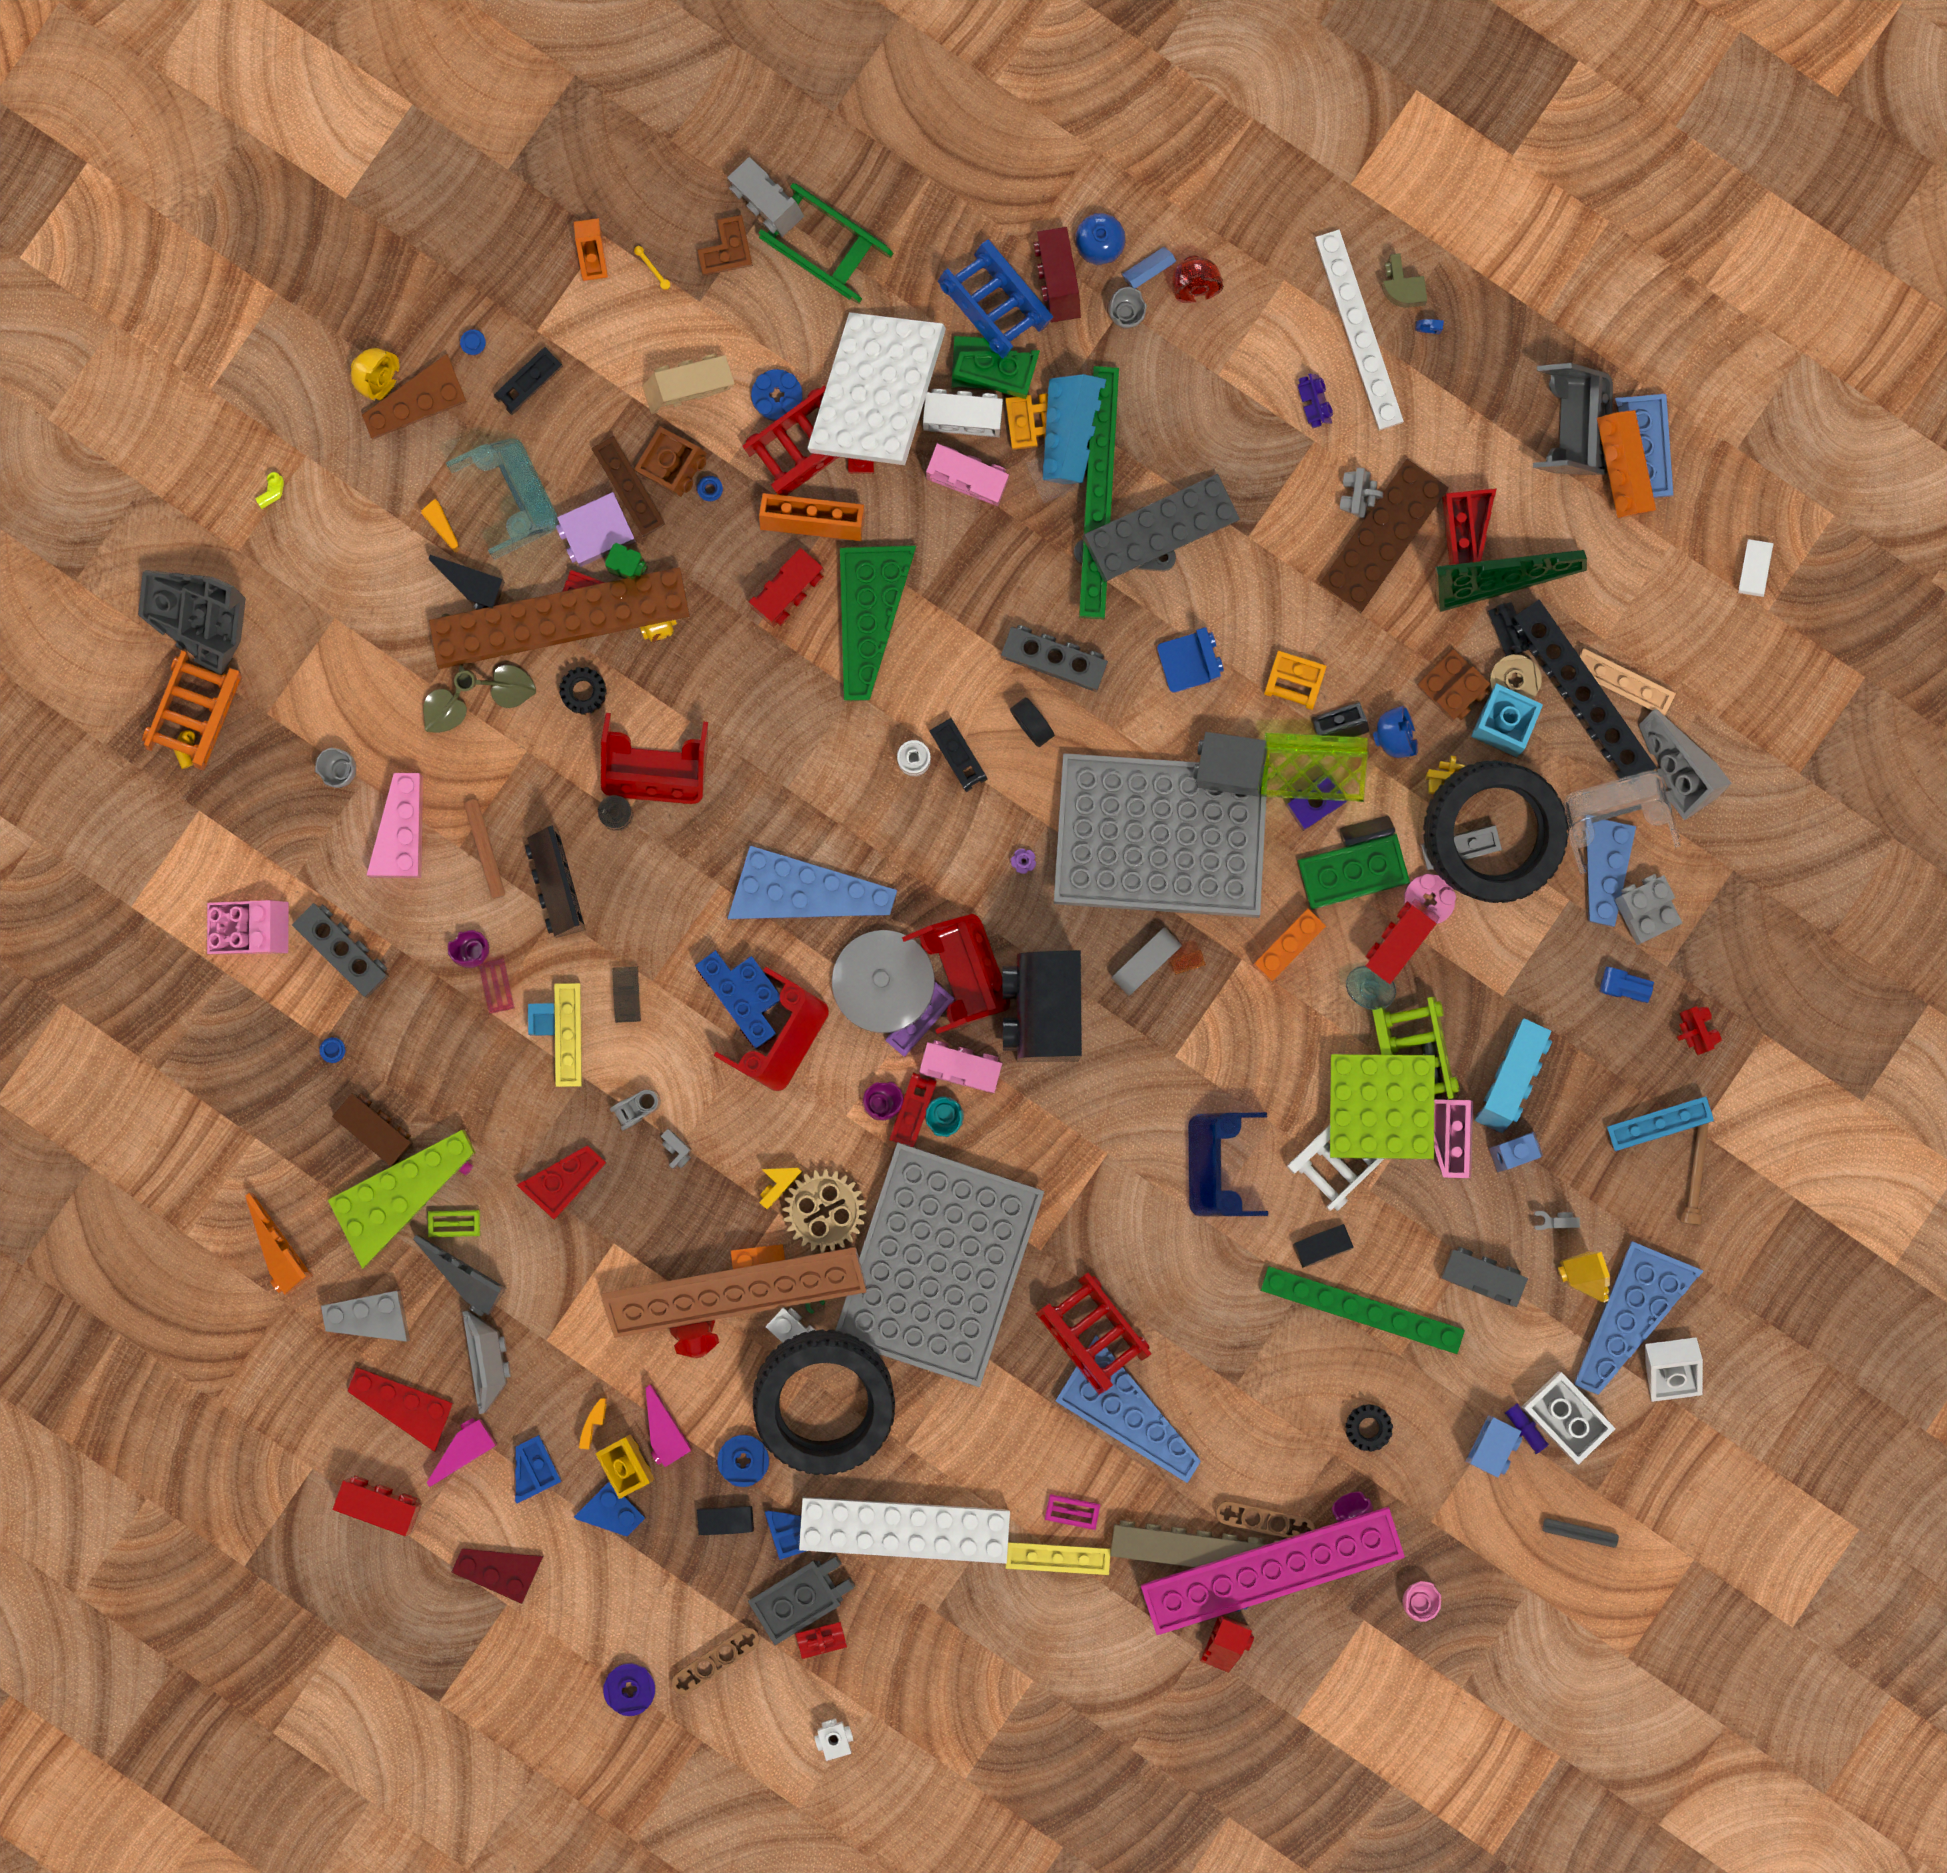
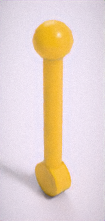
M636 246L634 253L642 258L660 281L661 288L668 290L671 286L670 282L664 279L644 254L643 247Z

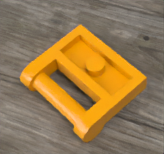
M1278 650L1264 695L1269 697L1274 695L1306 705L1305 708L1313 710L1327 666ZM1277 678L1310 688L1309 696L1276 686Z

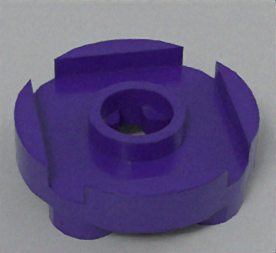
M626 1663L617 1666L609 1673L604 1683L603 1693L606 1703L614 1711L623 1716H635L644 1712L651 1705L656 1693V1685L653 1676L645 1667L634 1663ZM628 1682H631L632 1686L637 1687V1691L633 1692L632 1697H628V1693H623L622 1688H625Z

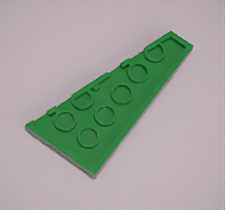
M917 546L840 548L844 702L870 701Z

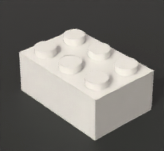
M932 389L931 393L927 392L925 397L924 431L1000 438L1003 399H998V395L989 393L983 394L982 397L972 396L971 392L958 391L957 395L947 394V391L943 389Z
M1559 1371L1521 1407L1560 1449L1578 1465L1615 1430L1614 1426Z

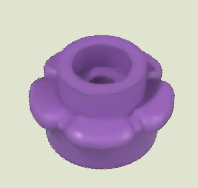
M1023 848L1015 851V855L1011 858L1012 867L1016 868V871L1021 874L1032 871L1036 866L1035 854L1031 850ZM1026 859V863H1022L1021 860Z

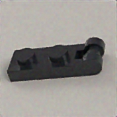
M544 347L494 394V398L498 402L502 401L507 407L506 410L513 415L563 365ZM513 389L519 394L515 399L509 395Z
M952 718L929 730L965 792L973 789L972 786L976 783H983L988 780ZM971 766L975 773L966 778L963 771Z

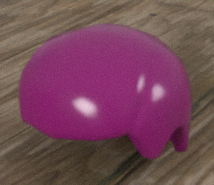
M475 930L459 932L457 938L448 943V955L457 965L466 969L479 966L489 954L488 940L482 933Z
M876 1082L864 1092L862 1104L864 1111L871 1118L886 1121L899 1113L904 1098L901 1089L895 1083Z
M1352 1492L1336 1500L1333 1504L1332 1512L1337 1522H1341L1373 1512L1374 1507L1370 1499H1366L1362 1492Z

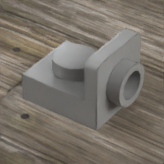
M667 1129L661 1135L665 1140L662 1145L672 1154L676 1151L679 1153L669 1166L672 1169H675L677 1166L681 1169L691 1159L688 1154L692 1150L676 1134Z

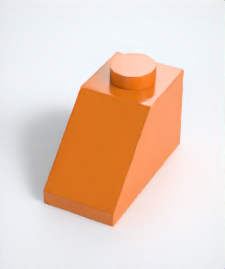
M599 218L574 222L575 242L583 281L608 278Z
M783 1244L732 1250L733 1269L785 1260Z

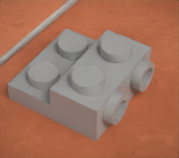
M1653 874L1641 880L1642 886L1636 888L1635 884L1626 887L1621 890L1623 895L1614 899L1637 945L1682 924L1672 903L1675 896L1664 875L1657 878L1656 874Z

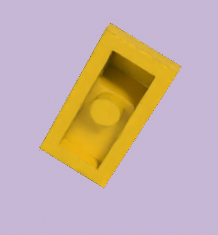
M799 1168L762 1169L777 1184L774 1187L769 1184L760 1194L763 1199L759 1203L768 1210L802 1171Z

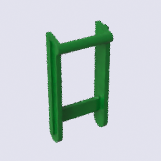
M792 183L790 186L794 193L792 198L798 205L803 199L856 235L858 239L832 276L776 239L778 236L777 231L772 234L770 231L765 232L761 229L759 231V239L848 300L851 299L860 304L862 298L844 285L871 246L889 258L894 253L876 237L798 184Z

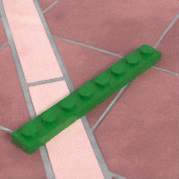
M1269 1266L1260 1290L1454 1354H1458L1465 1332L1464 1329Z

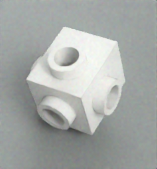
M836 1719L822 1722V1727L818 1728V1735L814 1736L818 1751L823 1750L826 1761L851 1754L852 1750L849 1742L854 1740L850 1726L845 1727L843 1721L837 1723ZM831 1735H836L839 1740L833 1742L830 1740L829 1737Z

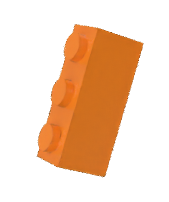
M1307 909L1267 949L1253 966L1271 983L1326 925Z

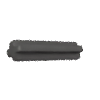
M1548 1518L1544 1520L1542 1531L1612 1548H1616L1619 1541V1535Z

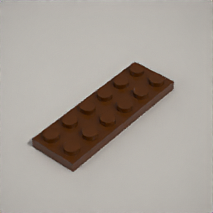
M1406 459L1383 492V498L1378 499L1319 585L1359 613H1362L1449 487L1409 459Z

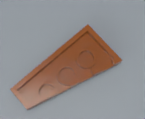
M448 354L441 357L362 414L372 440L467 402Z

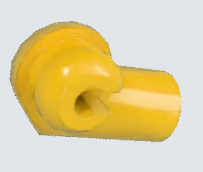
M186 730L179 734L177 740L193 745L196 737L194 732ZM174 750L181 769L193 765L190 755Z

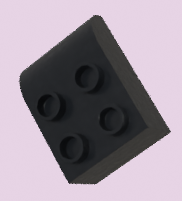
M1081 950L1018 953L1016 966H1003L1002 997L1003 999H1017V1018H1003V1051H1017V1062H1079L1082 1057Z

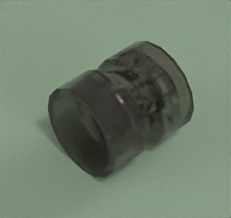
M617 795L609 796L603 799L598 808V817L609 830L622 831L632 823L634 817L633 809L623 797Z

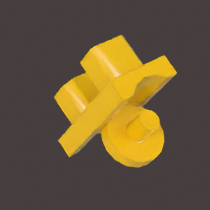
M1451 755L1449 762H1439V769H1445L1448 772L1428 770L1426 780H1429V794H1434L1438 787L1444 784V781L1454 771H1459V769L1465 767L1463 764H1456V756Z

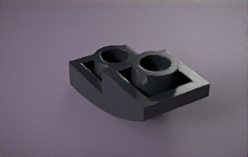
M1344 1224L1293 1244L1302 1268L1325 1261L1327 1258L1354 1248Z
M752 1506L697 1509L699 1535L754 1532Z

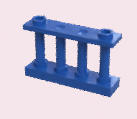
M988 239L975 252L974 256L977 260L956 275H953L947 268L937 282L940 284L942 291L953 299L989 342L990 348L1003 359L1013 348V345L1010 343L1013 339L1031 326L1035 327L1038 332L1042 331L1050 323L1053 315ZM980 269H986L993 279L970 295L961 283ZM997 288H1002L1009 296V299L986 314L978 305V302ZM1014 307H1018L1026 318L1003 334L994 322Z

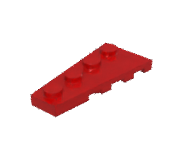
M356 1367L347 1390L348 1393L436 1452L454 1403Z

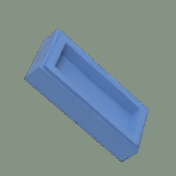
M1162 247L1124 272L1122 276L1132 288L1136 289L1174 264L1176 259L1168 249Z

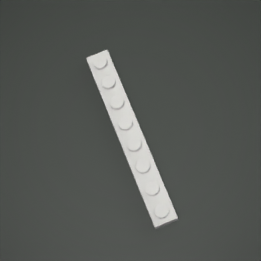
M1336 230L1315 237V242L1378 430L1402 424L1404 421L1341 232Z

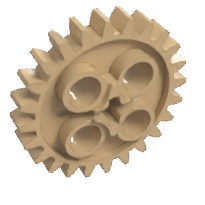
M827 1169L824 1170L823 1176H819L817 1170H814V1178L812 1179L807 1174H804L806 1182L802 1183L796 1180L795 1182L799 1188L797 1190L789 1188L788 1190L793 1194V1197L784 1198L785 1201L790 1203V1207L783 1208V1211L789 1212L790 1216L783 1220L792 1223L787 1231L795 1230L797 1232L793 1238L794 1240L800 1237L803 1238L802 1247L808 1242L811 1243V1251H814L817 1245L820 1246L822 1253L825 1252L826 1246H830V1249L835 1251V1244L837 1243L842 1248H845L843 1240L847 1239L853 1242L854 1240L850 1234L852 1232L860 1234L856 1225L865 1223L859 1219V1215L866 1214V1211L860 1210L859 1206L866 1202L857 1199L862 1191L854 1192L852 1190L856 1184L855 1182L849 1185L846 1184L847 1175L841 1180L838 1179V1171H835L833 1176L830 1177ZM828 1186H833L837 1190V1197L833 1201H827L823 1197V1190ZM805 1198H810L814 1202V1209L810 1213H804L800 1209V1203ZM841 1199L845 1200L844 1204L829 1211L828 1218L821 1215L808 1223L804 1222L805 1218L821 1210V1204L827 1207ZM839 1209H845L849 1213V1220L844 1224H839L835 1220V1213ZM816 1221H822L826 1225V1232L822 1236H817L812 1232V1225Z

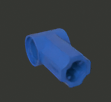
M1606 967L1599 992L1649 1003L1654 982L1628 975V972L1620 969Z

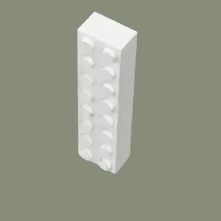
M803 1496L799 1550L1007 1564L1010 1511L1006 1509Z

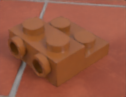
M659 426L634 471L657 483L662 488L682 497L683 493H688L692 489V478L696 471H701L705 467V456L707 453L699 446Z
M1455 649L1417 684L1452 722L1457 717L1462 720L1472 710L1469 705L1475 699L1480 702L1490 693L1487 689L1490 683L1474 666L1471 667Z

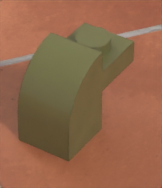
M1401 253L1390 254L1389 262H1385V273L1387 278L1391 277V280H1386L1382 283V290L1386 298L1394 305L1403 308L1425 306L1427 294L1424 276L1404 278Z

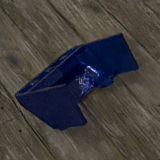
M1267 1112L1197 1114L1190 1119L1188 1123L1189 1208L1194 1215L1199 1217L1268 1216V1211H1242V1199L1238 1193L1230 1190L1221 1191V1139L1236 1137L1241 1130V1119L1267 1118Z

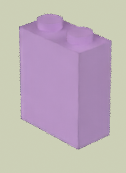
M613 492L557 517L560 523L556 526L562 540L567 538L570 548L566 549L572 563L577 561L580 567L608 555L612 545L615 543L626 547L636 542Z

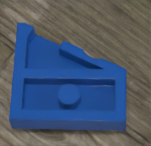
M540 1435L516 1446V1504L562 1482Z
M610 1481L574 1516L576 1520L626 1537L646 1518L625 1496L620 1499L618 1498Z
M765 1511L779 1559L806 1552L799 1550L801 1515Z

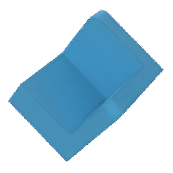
M554 1003L528 1004V1035H555Z

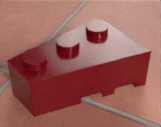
M1067 227L1037 231L1038 241L1033 242L1035 257H1040L1041 264H1037L1039 279H1044L1045 286H1041L1043 301L1048 302L1049 312L1053 315L1051 323L1081 318L1079 288Z

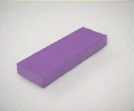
M935 982L932 1001L922 1017L911 1026L891 1033L885 1041L905 1057L955 998Z

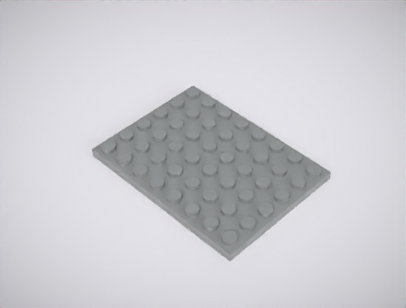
M1063 753L1054 904L1260 918L1268 767H1264L1260 794L1257 797L1198 788L1196 779H1193L1195 764H1199V762Z
M897 1142L859 1257L867 1292L846 1297L835 1331L856 1336L860 1341L866 1342L874 1349V1352L980 1387L1045 1191Z

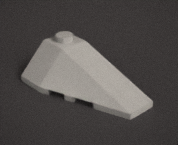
M1654 709L1639 724L1649 752L1655 756L1660 768L1657 769L1659 777L1664 778L1668 788L1666 792L1668 799L1684 820L1713 802L1732 784L1717 763L1657 709Z

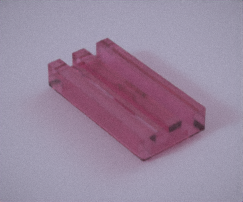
M504 958L480 964L479 969L489 1014L515 1009ZM497 965H500L508 1005H503L495 968ZM490 967L498 1007L495 1008L486 973V968Z

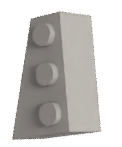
M401 1290L321 1306L325 1331L410 1341Z

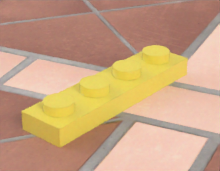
M554 984L556 1087H582L581 984Z
M1008 1542L1006 1569L1109 1575L1111 1549Z

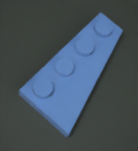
M1585 816L1588 921L1615 927L1619 908L1614 899L1622 896L1621 890L1625 882L1636 826Z

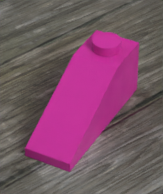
M651 1384L646 1387L651 1446L654 1449L650 1453L658 1465L662 1463L666 1467L692 1451V1448Z
M471 1418L460 1425L462 1430L456 1434L427 1481L429 1487L498 1445L482 1418L477 1421Z

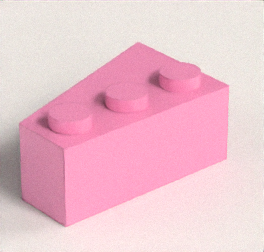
M937 443L926 471V478L934 483L998 506L1007 485L1009 474L1005 473L1006 469L995 464L991 466L986 465L977 457L963 455L953 448Z
M934 1040L933 1044L927 1042L920 1074L995 1093L1002 1063L998 1062L999 1057L984 1053L982 1058L973 1055L974 1050L959 1047L957 1051L948 1048V1043Z

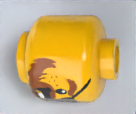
M676 620L643 626L640 629L645 640L649 639L655 643L672 636L674 633L673 626L677 623Z

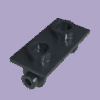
M1512 601L1488 610L1505 656L1516 655L1529 650L1526 646L1528 641L1525 635L1520 637L1512 626L1515 623L1513 617L1517 615Z

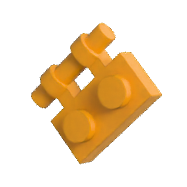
M1048 394L1038 395L1039 404L1032 405L1031 395H1027L1026 399L1020 397L1006 398L1012 450L1037 447L1036 437L1044 436L1045 442ZM1033 414H1041L1042 427L1035 428Z

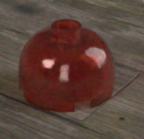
M1189 256L1173 272L1172 290L1176 300L1183 303H1195L1194 297L1205 295V300L1219 294L1224 287L1219 268L1213 261L1203 257Z

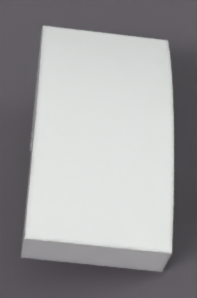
M1748 539L1738 593L1764 597L1773 543Z

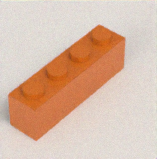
M1636 411L1616 412L1598 417L1597 422L1617 517L1636 516L1655 511L1656 506Z
M762 494L759 514L760 530L862 541L865 520L864 504Z

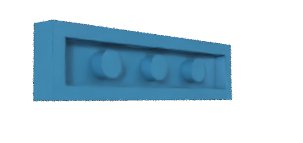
M1705 1096L1607 1126L1614 1151H1619L1713 1122L1714 1119Z

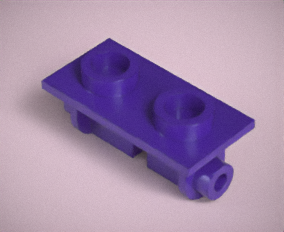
M1311 373L1308 374L1309 378L1306 376L1298 379L1299 384L1297 386L1302 402L1312 401L1311 405L1304 407L1308 424H1311L1312 428L1320 427L1322 423L1332 424L1333 410L1325 398L1326 386L1324 380L1318 374Z

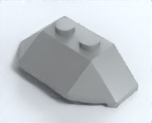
M464 1311L462 1314L478 1412L483 1414L489 1410L508 1383L507 1378L511 1377L509 1362H504L503 1352L507 1351L506 1340L504 1336L500 1337L498 1330L471 1311Z

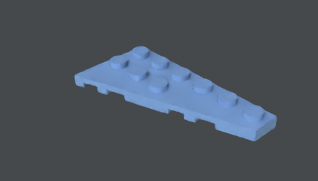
M750 846L728 920L885 916L891 914L897 890Z
M1631 1241L1609 1294V1301L1605 1304L1573 1385L1599 1395L1623 1364L1669 1313L1675 1303L1686 1293L1692 1283L1703 1273V1270Z
M1096 1335L1089 1347L1099 1340ZM1105 1347L1095 1355L1094 1361L1100 1368H1105L1115 1360V1357ZM1076 1366L1055 1401L1188 1483L1200 1464V1459L1122 1367L1114 1373L1110 1380L1113 1386L1099 1395Z

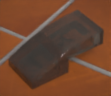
M638 966L612 968L615 1023L640 1022L641 1007Z

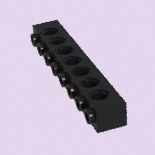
M1540 599L1514 616L1513 620L1515 623L1512 624L1513 628L1520 637L1525 635L1529 641V644L1526 646L1535 658L1537 656L1541 658L1544 663L1541 667L1549 679L1554 677L1559 684L1556 687L1559 694L1564 700L1569 698L1574 705L1571 711L1579 721L1582 719L1588 726L1585 730L1593 742L1598 740L1603 747L1600 750L1603 757L1608 763L1613 761L1618 768L1615 774L1623 784L1627 782L1630 786L1655 770L1657 767ZM1534 624L1544 626L1545 635L1542 638H1536L1532 635L1531 629ZM1549 645H1556L1559 648L1560 655L1557 659H1550L1547 656L1546 649ZM1564 666H1571L1574 669L1575 675L1573 679L1565 680L1562 678L1561 669ZM1579 687L1588 689L1589 698L1586 701H1580L1576 698V690ZM1593 708H1600L1603 711L1604 718L1601 722H1594L1591 719L1590 713ZM1608 729H1615L1618 732L1619 738L1613 744L1605 739V733ZM1623 750H1629L1633 754V761L1628 765L1623 764L1620 760V753Z

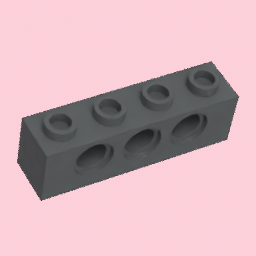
M1018 625L1017 628L1011 627L1001 659L1094 692L1098 691L1108 663L1107 660H1104V655L1095 651H1090L1089 654L1079 651L1080 646L1066 642L1065 645L1056 643V638L1042 633L1041 637L1031 634L1032 629L1022 625ZM1029 642L1035 643L1038 646V652L1034 655L1026 654L1024 651L1025 644ZM1052 651H1058L1062 654L1063 659L1061 662L1054 664L1048 660V654ZM1075 660H1083L1087 668L1083 672L1074 671L1072 663Z
M313 903L292 926L365 998H368L389 977L385 973L388 968L378 958L373 961L367 955L370 950L360 940L355 943L349 937L351 931L341 922L337 925L330 918L333 913L322 904L319 907ZM323 924H328L331 929L329 936L326 938H321L318 935V929ZM341 942H346L349 946L348 953L344 956H339L336 952V947ZM359 960H364L367 964V969L362 974H357L354 970V965Z

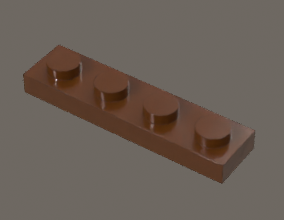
M614 436L591 448L642 536L645 537L664 526L663 519Z

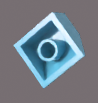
M1496 683L1480 713L1471 737L1518 758L1526 748L1543 704Z

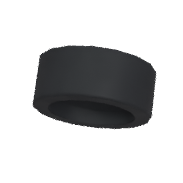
M1023 698L1010 708L1017 723L1037 747H1041L1055 736L1048 722L1028 698Z

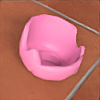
M1419 1581L1410 1585L1404 1592L1402 1599L1403 1608L1414 1621H1429L1435 1618L1441 1609V1594L1434 1587L1433 1583Z

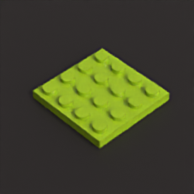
M1331 1054L1330 1158L1434 1159L1435 1055Z

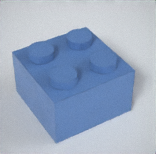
M1488 1415L1465 1462L1499 1478L1500 1473L1505 1475L1511 1463L1508 1457L1512 1450L1517 1451L1522 1441V1437L1519 1436L1521 1431Z

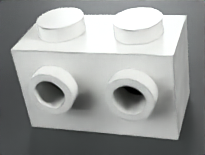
M785 1307L766 1326L782 1343L787 1339H792L795 1335L815 1330L811 1325L806 1328L800 1322L802 1317L793 1308L787 1310Z

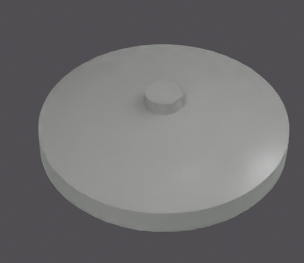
M879 930L863 934L851 941L843 949L835 963L832 974V990L835 1001L847 1019L864 1030L874 1033H893L903 1030L919 1020L932 1001L935 989V974L932 963L926 952L914 940L903 942L902 937L906 935L902 933Z

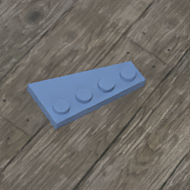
M1657 394L1615 398L1619 412L1636 411L1653 497L1674 496L1667 395Z

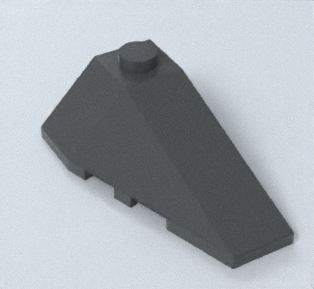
M415 1235L413 1240L462 1298L471 1304L469 1309L480 1316H483L484 1313L491 1315L506 1287L423 1237Z

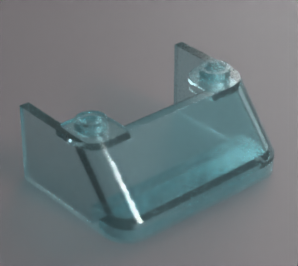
M510 438L481 445L446 462L451 473L473 463L483 471H489L499 466L520 512L512 515L507 521L506 528L511 539L488 549L494 560L556 529L559 522L557 513L523 444L519 440Z

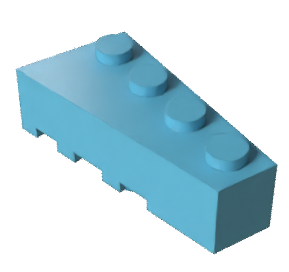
M1525 1018L1522 1019L1504 1056L1506 1059L1501 1062L1494 1079H1496V1082L1491 1085L1484 1098V1101L1487 1103L1478 1112L1474 1121L1500 1133H1503L1513 1121H1518L1523 1111V1108L1519 1107L1523 1098H1528L1533 1085L1529 1084L1532 1076L1537 1077L1542 1067L1539 1059L1542 1053L1547 1054L1551 1046L1552 1040L1548 1039L1551 1030Z

